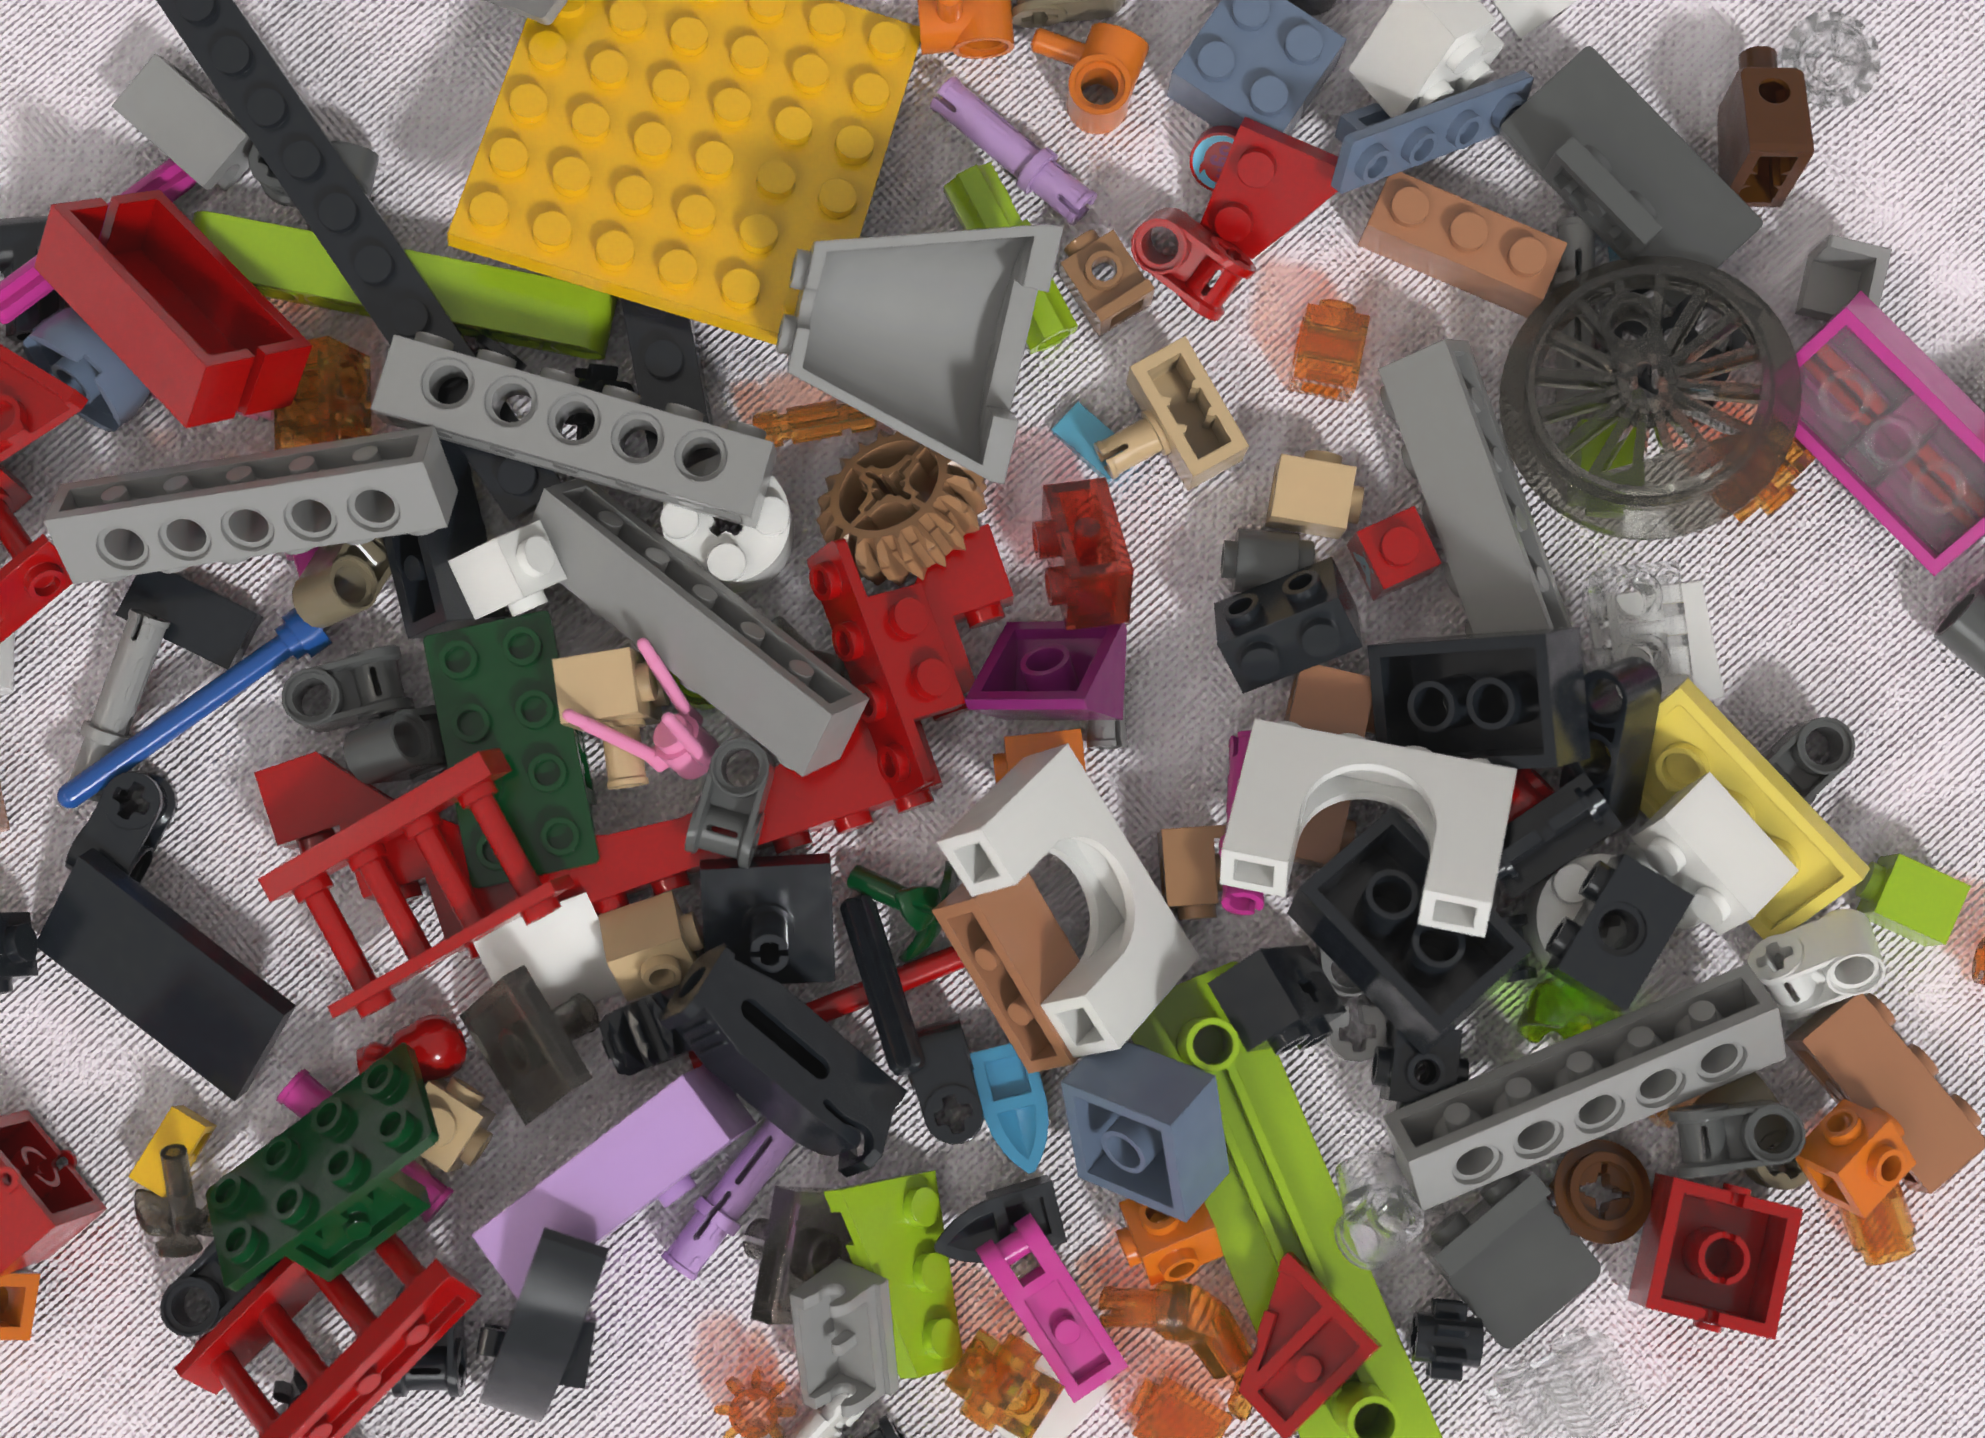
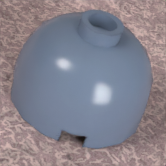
M72 307L58 310L42 320L23 341L22 347L29 362L76 389L89 400L77 415L97 428L107 432H115L124 423H128L148 400L150 390Z

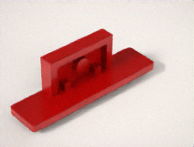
M844 538L833 540L807 559V565L810 570V585L815 596L822 602L832 629L834 650L838 657L844 661L852 685L869 697L861 718L867 723L878 752L877 763L880 773L890 784L894 797L897 799L902 798L931 784L935 780L915 722L953 711L966 703L922 584L917 583L867 597L847 541Z

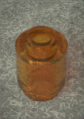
M1900 1183L1885 1196L1866 1218L1837 1205L1854 1252H1861L1865 1265L1876 1266L1894 1262L1916 1252L1917 1249L1912 1237L1917 1234V1230Z

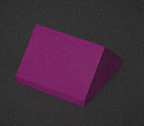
M1124 620L1007 622L965 698L968 710L1003 720H1123L1127 629Z

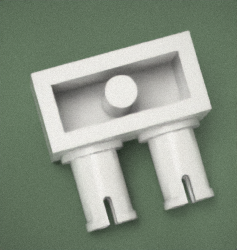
M1711 772L1684 787L1670 798L1631 837L1634 842L1626 846L1622 852V855L1626 854L1657 874L1665 875L1669 881L1694 895L1692 902L1677 925L1683 930L1693 929L1703 921L1710 925L1719 936L1754 918L1799 871Z

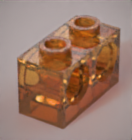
M330 336L308 339L313 346L292 405L274 409L275 450L372 435L370 356Z

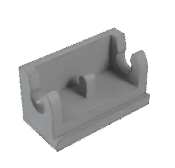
M156 53L112 104V107L199 185L209 191L216 184L223 191L228 190L249 168V153L253 143L235 116L181 68Z
M838 1258L789 1293L803 1404L816 1410L830 1403L835 1396L850 1393L853 1395L845 1398L841 1403V1412L843 1417H851L863 1412L883 1395L888 1394L891 1396L899 1390L888 1279Z

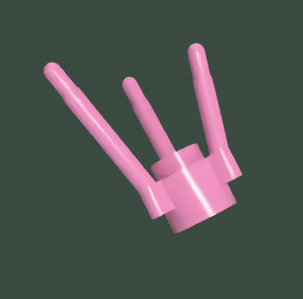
M640 638L637 641L639 651L678 714L670 712L663 714L662 721L656 726L653 733L655 745L649 747L572 709L564 710L562 717L565 721L579 727L581 730L645 760L657 772H662L670 767L686 780L699 778L708 772L711 758L719 744L702 726L703 717L690 705L649 640Z

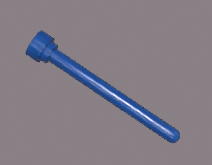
M294 607L281 616L284 623L274 629L278 634L277 636L62 785L57 792L58 802L65 808L72 809L78 807L104 789L114 777L134 768L290 657L294 656L299 660L308 653L313 658L333 644L322 628L312 627L304 622Z

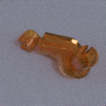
M1164 1279L1155 1288H1117L1115 1286H1105L1102 1289L1099 1298V1310H1112L1111 1314L1099 1316L1104 1328H1154L1156 1333L1165 1340L1189 1345L1214 1380L1231 1376L1235 1385L1227 1401L1228 1408L1237 1419L1242 1421L1248 1420L1253 1406L1239 1392V1387L1248 1360L1252 1358L1253 1350L1228 1305L1203 1288L1183 1280L1169 1282Z

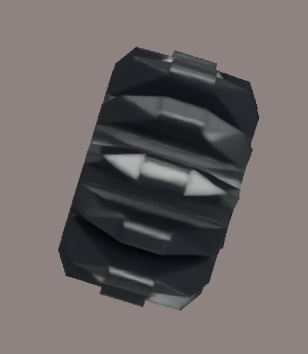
M679 985L613 1010L600 1021L598 1025L603 1037L601 1043L608 1060H612L618 1074L634 1075L693 1051L676 1028L668 1030L659 1023V1016Z

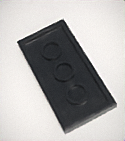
M94 848L78 857L37 939L38 949L234 1102L248 1091L296 1007L293 1002Z

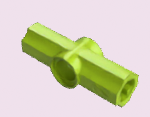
M991 162L983 165L976 164L958 173L954 179L943 186V192L963 230L1031 225L1027 219L1021 220L1007 189L999 179L998 173ZM1053 278L1049 292L1038 290L1025 345L1030 355L1045 351L1063 342L1068 336L1076 332L1078 328Z

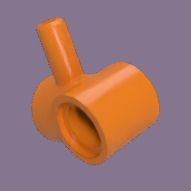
M918 0L922 55L954 53L962 58L987 59L1005 55L1015 47L1011 0Z
M1095 23L1091 26L1085 43L1044 28H1039L1035 31L1031 42L1033 52L1074 67L1068 82L1067 111L1071 121L1079 129L1090 134H1105L1113 131L1123 122L1128 111L1130 98L1150 49L1148 43L1142 37L1117 25ZM1099 84L1108 87L1114 93L1115 98L1109 103L1098 105L1089 102L1082 92L1091 85Z

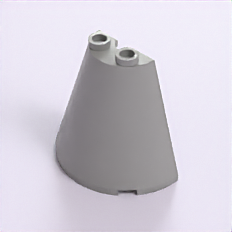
M1052 224L824 240L814 241L810 251L797 248L792 265L789 288L800 291L795 315L783 314L776 343V353L788 355L787 371L789 374L991 482L1005 484L1019 423L1010 410L1038 290L1049 292L1064 227Z

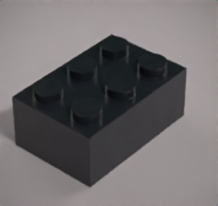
M1580 627L1408 638L1367 645L1376 742L1401 747L1420 746L1433 753L1469 760L1482 758L1487 759L1491 764L1516 769L1556 768L1591 758Z
M1391 807L1298 887L1287 914L1425 1056L1514 976L1533 948L1492 907L1485 938L1419 925L1418 919L1430 861L1429 846L1427 841L1394 807Z

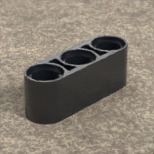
M1631 656L1584 675L1591 758L1564 765L1561 773L1559 789L1585 772L1604 797L1610 809L1623 825L1606 838L1628 829L1635 823L1638 817L1662 695V682L1657 670L1650 662L1640 657ZM1616 685H1617L1618 688L1620 689V692H1621V694H1622V698H1621V697L1619 696V694H1618Z

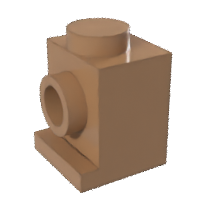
M1095 230L1087 231L1075 238L1064 248L1063 251L1068 258L1060 262L1059 277L1099 337L1152 304L1155 291L1154 286L1149 279H1145L1114 230H1111L1102 237H1099ZM1101 263H1107L1112 266L1116 274L1108 281H1101L1094 277L1092 269Z
M1226 825L1161 829L1157 833L1161 895L1170 909H1178V920L1217 918L1216 904L1219 903L1218 892L1223 891V885L1220 884L1221 858L1219 853H1215L1214 842H1219L1221 836L1225 834Z

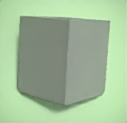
M1827 236L1808 255L1795 314L1827 322L1860 290L1879 308L1892 249L1840 236Z

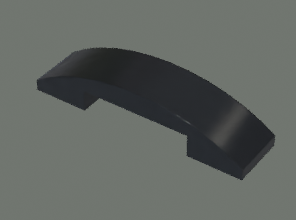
M544 1227L499 1351L494 1358L478 1403L538 1422L543 1420L575 1346L605 1265L609 1248Z

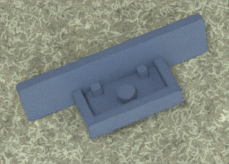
M1525 70L1393 118L1378 103L1340 115L1334 137L1342 142L1331 186L1340 194L1499 135L1502 123L1527 101L1534 77Z

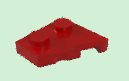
M1244 117L1200 224L1217 237L1237 247L1247 257L1254 259L1338 192L1331 186L1338 156L1248 117Z
M1288 1252L1280 1261L1276 1285L1268 1309L1264 1311L1256 1335L1258 1340L1252 1358L1248 1360L1239 1387V1392L1282 1438H1291L1382 1347L1374 1336L1293 1252Z

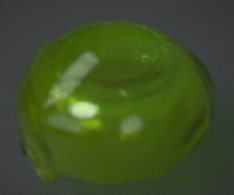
M1550 977L1538 983L1530 993L1517 1022L1516 1031L1528 1042L1534 1044L1540 1042L1546 1034L1552 1031L1561 1035L1563 1040L1618 1018L1623 1014L1622 1011L1609 1010L1559 978Z

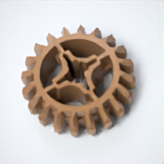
M880 429L875 442L869 445L858 442L859 452L851 459L839 458L841 472L825 478L828 492L817 499L821 508V514L816 519L823 539L828 544L833 540L844 538L847 541L860 578L865 577L866 580H870L876 586H879L888 579L900 587L910 573L924 580L927 568L937 563L946 567L945 556L953 549L966 550L963 536L980 530L977 515L987 509L983 494L987 486L982 476L898 431L894 435H889Z

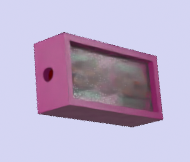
M1860 290L1773 371L1752 395L1935 576L1985 534V413Z

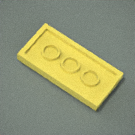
M1689 678L1685 679L1660 700L1640 810L1650 819L1678 791L1711 772L1799 870L1754 918L1747 921L1763 940L1769 936L1783 934L1797 928L1865 878L1870 867Z

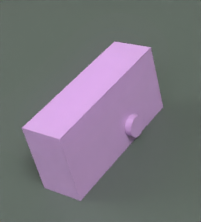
M701 1065L681 1075L471 1236L518 1299L544 1227L598 1244L658 1199L664 1208H667L697 1185L690 1174L757 1123L733 1090L704 1065Z

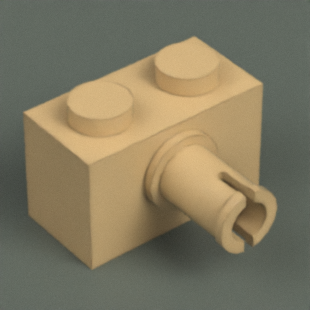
M1186 336L1129 367L1126 385L1142 411V419L1093 444L1100 462L1106 460L1107 465L1104 469L1112 479L1117 478L1122 472L1161 452L1162 455L1168 456L1187 491L1240 463L1249 448L1246 439Z
M630 647L552 659L560 723L564 726L588 733L563 719L562 713L564 710L572 709L642 743L640 728L660 723L663 716L662 707L670 705V699L647 665L643 655ZM603 740L608 776L607 788L609 790L649 784L643 759Z

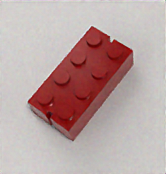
M160 189L112 196L109 208L102 198L51 204L34 268L185 428L233 419L236 411L247 416L292 405L313 345Z

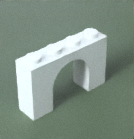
M1255 718L1222 846L1220 884L1285 897L1300 835L1312 817L1326 807L1342 801L1357 799L1378 801L1393 806L1409 816L1421 829L1429 846L1430 861L1418 924L1485 938L1517 769L1491 764L1487 759L1482 758L1469 760L1433 753L1420 746L1401 747L1370 741L1352 733L1334 734L1303 728L1290 721L1271 722Z
M1068 743L1021 759L937 841L971 897L1016 885L1048 852L1062 860L1076 876L1084 892L1089 911L1090 927L1087 946L1075 968L1040 1004L1074 1058L1120 1049L1200 958Z

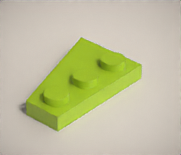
M936 1171L915 1172L823 1191L831 1213L841 1212L852 1241L846 1244L845 1247L852 1263L888 1279L897 1371L900 1379L920 1378L963 1366L964 1358L949 1258L936 1252L934 1249V1243L944 1231Z

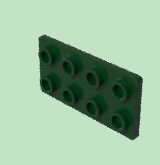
M539 611L425 636L423 645L448 769L478 751L500 748L512 771L493 781L498 789V792L493 796L537 876L597 864L600 861V852L590 808L592 805H597V799L583 732L560 723L552 659L560 658L551 614L547 611ZM459 802L455 803L472 887L482 889L510 883L470 808L463 810Z
M406 1043L399 1044L207 1189L205 1196L224 1286L236 1292L284 1256L330 1282L431 1207L426 1187L400 1171L439 1140V1133L413 1048Z

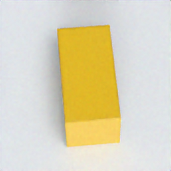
M184 1105L172 1106L128 1177L162 1198L174 1196L217 1125Z

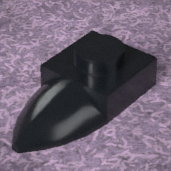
M1043 1175L986 1192L987 1200L970 1207L955 1218L934 1243V1249L936 1252L955 1260L983 1263L975 1249L990 1239L996 1244L1017 1230L1014 1223L1029 1213L1033 1216L1052 1247L1066 1243L1067 1239L1052 1180L1048 1175Z

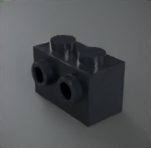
M1333 557L1214 603L1217 645L1243 694L1363 648L1357 606Z

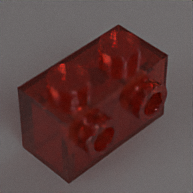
M1106 477L1043 485L1042 521L1032 522V540L1037 560L1047 559L1049 566L1044 571L1045 589L1049 605L1060 606L1066 631L1130 622L1133 566Z

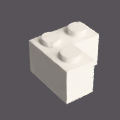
M1394 0L1348 69L1384 111L1393 118L1486 84L1493 74V70L1489 66L1505 44L1491 29L1496 21L1495 17L1479 0Z

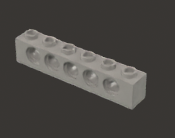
M416 332L414 340L394 334L371 405V410L383 423L404 429L434 425L439 439L756 529L777 459L774 442L765 440L767 432L763 429L739 421H729L727 429L702 422L704 418L703 413L675 403H667L664 411L641 405L642 397L640 395L616 386L604 385L602 393L577 386L579 382L577 377L553 368L542 367L539 375L515 369L517 362L514 359L489 350L480 349L477 358L453 351L454 343L434 334ZM455 377L468 380L467 393L460 401L453 404L439 402L438 393L444 382ZM515 395H525L531 398V409L523 419L516 422H507L500 418L501 407L508 398ZM583 412L594 416V427L585 438L570 440L563 437V425L571 415ZM648 430L658 436V442L651 454L643 458H633L625 454V443L634 432ZM701 448H711L721 454V462L718 468L706 476L693 475L686 468L690 455Z
M433 425L64 483L60 485L43 522L73 584L99 580L104 583H113L128 576L158 571L171 574L183 571L191 566L217 562L237 564L251 557L283 552L289 555H296L307 552L315 547L342 543L362 545L375 538L407 533L414 536L426 535L437 529L448 527L458 489L437 431Z
M1748 963L1383 1115L1397 1165L1421 1210H1427L1787 1059L1779 1006Z

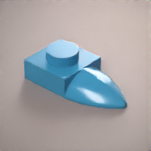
M1011 1043L969 1053L974 1067L973 1074L984 1118L991 1135L1003 1153L1014 1164L1028 1174L1035 1172L1045 1149L1049 1125L1047 1099L1040 1072L1029 1074Z

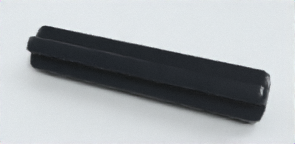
M859 894L844 900L841 903L840 912L888 1067L894 1075L905 1076L922 1069L925 1066L926 1060L876 902L868 894Z

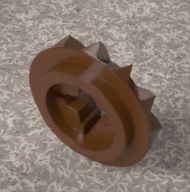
M1591 1140L1572 1148L1566 1155L1556 1161L1558 1168L1554 1179L1548 1187L1554 1192L1556 1207L1553 1213L1564 1220L1570 1228V1235L1581 1237L1593 1242L1594 1245H1605L1625 1241L1641 1229L1650 1212L1652 1190L1643 1164L1630 1150L1613 1141ZM1598 1176H1601L1602 1187L1612 1190V1193L1621 1194V1197L1601 1203L1599 1210H1597L1595 1198L1586 1196L1585 1192H1580L1579 1187L1596 1183Z

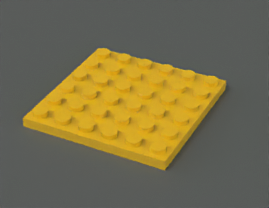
M568 0L550 25H544L527 18L447 233L448 246L776 345L783 314L795 315L800 290L789 288V282L797 248L810 251L814 241L861 237L921 43L920 26L836 0Z

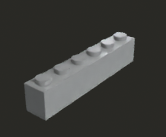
M1443 339L1378 368L1384 385L1380 389L1381 400L1386 412L1393 420L1397 421L1405 443L1401 448L1402 459L1409 474L1419 482L1426 502L1422 508L1424 521L1431 534L1435 538H1439L1447 560L1444 564L1446 582L1452 593L1461 599L1468 622L1465 624L1466 635L1572 627L1469 341ZM1583 658V669L1585 675L1586 673H1588V669Z
M577 478L544 488L530 524L538 520L541 521L567 577L566 580L559 583L582 600L591 613L607 620L632 640L633 645L637 649V641L640 638L648 639L667 669L679 678L680 683L685 688L701 695L726 715L730 724L741 731L747 732L771 751L776 760L784 767L796 771L803 777L840 759L866 707L869 697L593 482Z

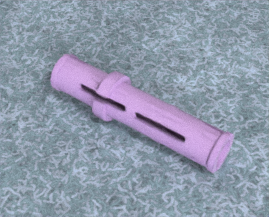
M951 77L940 87L937 93L943 96V98L940 100L937 96L933 97L930 109L938 112L1018 179L1016 186L1025 194L1033 191L1062 215L1071 226L1083 218L1089 210L1085 205L1087 203L1092 205L1097 198V193L1088 189L1056 162L1058 155L1049 147L1040 149L965 87L957 77Z
M766 1119L748 1144L741 1150L736 1160L709 1196L706 1198L700 1195L693 1205L697 1209L696 1213L661 1257L685 1277L695 1281L699 1271L726 1235L734 1236L742 1225L738 1222V1219L766 1182L772 1177L796 1142Z

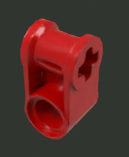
M1166 207L1155 211L1135 230L1131 239V252L1135 262L1143 270L1174 291L1192 310L1209 320L1219 321L1225 314L1223 304L1243 278L1250 279L1256 272L1254 263L1241 250L1224 239L1217 237L1186 212L1178 208ZM1165 227L1176 235L1179 243L1176 254L1166 255L1154 247L1151 240L1153 228ZM1218 270H1221L1222 274L1213 287H1209L1210 280Z

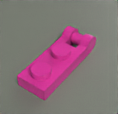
M1029 1213L1014 1223L1017 1230L996 1244L990 1239L975 1250L1073 1403H1076L1129 1366L1043 1231ZM1032 1252L1039 1266L1020 1279H1017L1010 1266Z

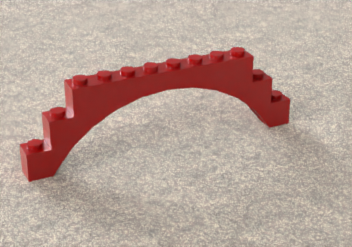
M989 524L980 526V530L965 534L963 537L966 550L953 549L945 556L946 567L935 563L927 568L924 580L917 577L915 584H922L964 698H966L975 678L956 624L967 621L969 629H975L997 622L1005 617L1003 608L1013 605L1014 599ZM965 703L953 711L933 716V720L939 721L961 714L968 710ZM860 717L839 760L803 777L782 764L775 767L774 779L764 810V822L756 852L774 846L777 856L813 844L810 835L812 832L834 825L837 835L874 823L871 812L895 804L898 814H902L933 803L934 798L931 792L943 788L921 720L916 721L915 725L935 776L934 782L908 796L895 798L890 784L883 778L878 768V752L867 723ZM318 752L254 772L277 846L292 850L299 848L300 854L395 800L375 786L361 782L351 771L341 766L331 757ZM691 812L672 820L608 835H596L600 852V861L597 864L538 876L543 885L550 880L569 874L575 886L556 896L559 902L587 892L598 916L630 905L628 895L652 888L653 894L656 896L671 890L676 892L689 887L691 882L688 875L700 871V860L731 857L699 849L695 854L685 851L686 835L693 814ZM442 819L443 823L438 828L485 914L488 916L518 899L519 897L511 883L482 889L472 887L460 827L457 824ZM712 826L713 832L734 838L738 837V833L735 831ZM401 834L385 843L384 846L388 855L384 857V860L406 901L411 902L422 897L423 893L420 886L427 884L444 938L447 939L463 930L415 840L407 841L405 835ZM360 871L355 872L363 899L376 901ZM474 944L458 951V953H462L468 950L471 960L480 958Z

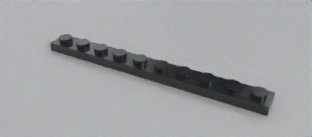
M156 0L388 343L391 345L394 334L414 340L416 332H426L454 343L453 351L477 358L462 333L236 1ZM455 377L444 382L438 393L439 402L453 404L460 401L467 393L468 380ZM506 400L501 407L500 418L507 422L519 421V417ZM457 444L508 520L513 524L536 510L544 488L563 483L555 471Z

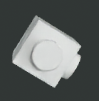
M540 520L496 537L448 561L475 620L508 606L512 617L548 602L544 589L567 579Z

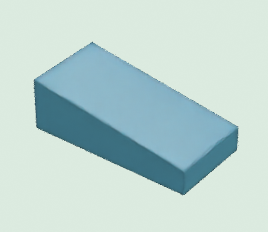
M1077 402L1051 429V432L1102 480L1109 484L1113 479L1104 469L1107 465L1106 460L1100 462L1093 444L1115 433L1082 404Z

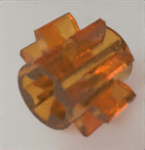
M756 1366L751 1376V1381L745 1385L738 1378L731 1375L726 1381L728 1390L735 1396L732 1401L719 1402L714 1407L715 1413L729 1415L731 1426L723 1438H734L737 1434L745 1438H762L767 1434H770L772 1438H786L787 1435L784 1428L777 1421L779 1417L794 1416L798 1411L797 1405L783 1403L781 1393L784 1391L789 1380L785 1377L778 1380L774 1385L764 1381L762 1366ZM745 1395L752 1401H757L762 1396L769 1400L770 1406L765 1414L769 1420L767 1423L759 1416L750 1422L743 1417L742 1413L747 1406V1402L743 1398Z

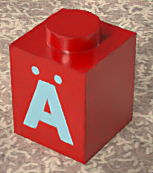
M1415 506L1357 531L1346 544L1373 601L1430 576L1442 564Z

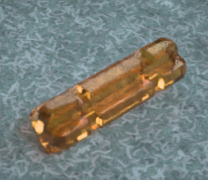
M836 399L786 408V414L779 415L777 410L756 413L752 418V425L766 431L765 440L774 442L775 447L784 446L783 440L792 439L793 444L842 436V430L851 429L852 434L871 431L877 425V420L845 403L837 404Z

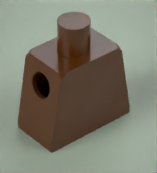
M1755 46L1745 49L1739 54V70L1719 106L1718 175L1749 207H1781L1814 154L1804 73L1798 68H1778L1777 52L1774 48Z

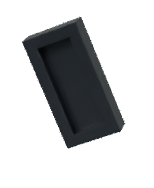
M161 571L136 575L115 614L127 620L128 611L130 608L156 615L154 619H158V617L164 618L170 622V625L166 629L163 639L227 670L242 660L263 619V616L176 573L167 574Z

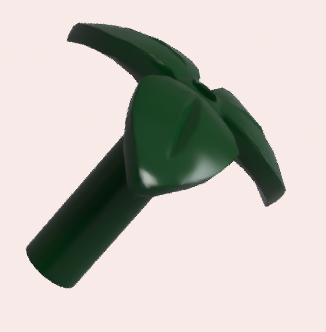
M947 860L945 861L943 880L938 888L927 885L906 887L857 864L849 874L847 887L861 894H868L872 899L899 911L908 925L916 930L913 941L904 953L898 957L905 963L926 950L940 934L942 927L931 910L956 889V874L954 868Z

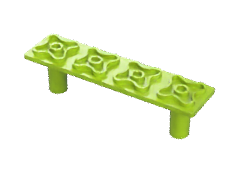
M1229 962L1175 985L1131 1035V1040L1133 1044L1142 1045L1153 1052L1187 1065L1196 1066L1205 1072L1216 1075L1230 1173L1204 1203L1215 1225L1223 1257L1256 1335L1276 1285L1280 1261L1288 1252H1293L1382 1345L1297 1431L1300 1438H1442L1279 1055H1275L1272 1048L1247 1052L1236 1030L1229 1022L1208 985L1210 981L1238 962Z

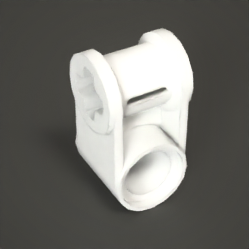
M1854 909L1831 911L1820 919L1788 932L1769 936L1760 941L1751 950L1747 958L1748 965L1761 983L1767 986L1769 989L1768 993L1779 1006L1780 1016L1784 1019L1803 1018L1818 1009L1851 996L1868 993L1878 987L1884 980L1886 973L1870 920L1863 912ZM1777 953H1780L1784 958V968L1775 956ZM1790 986L1793 987L1798 995V1000H1794L1791 997Z

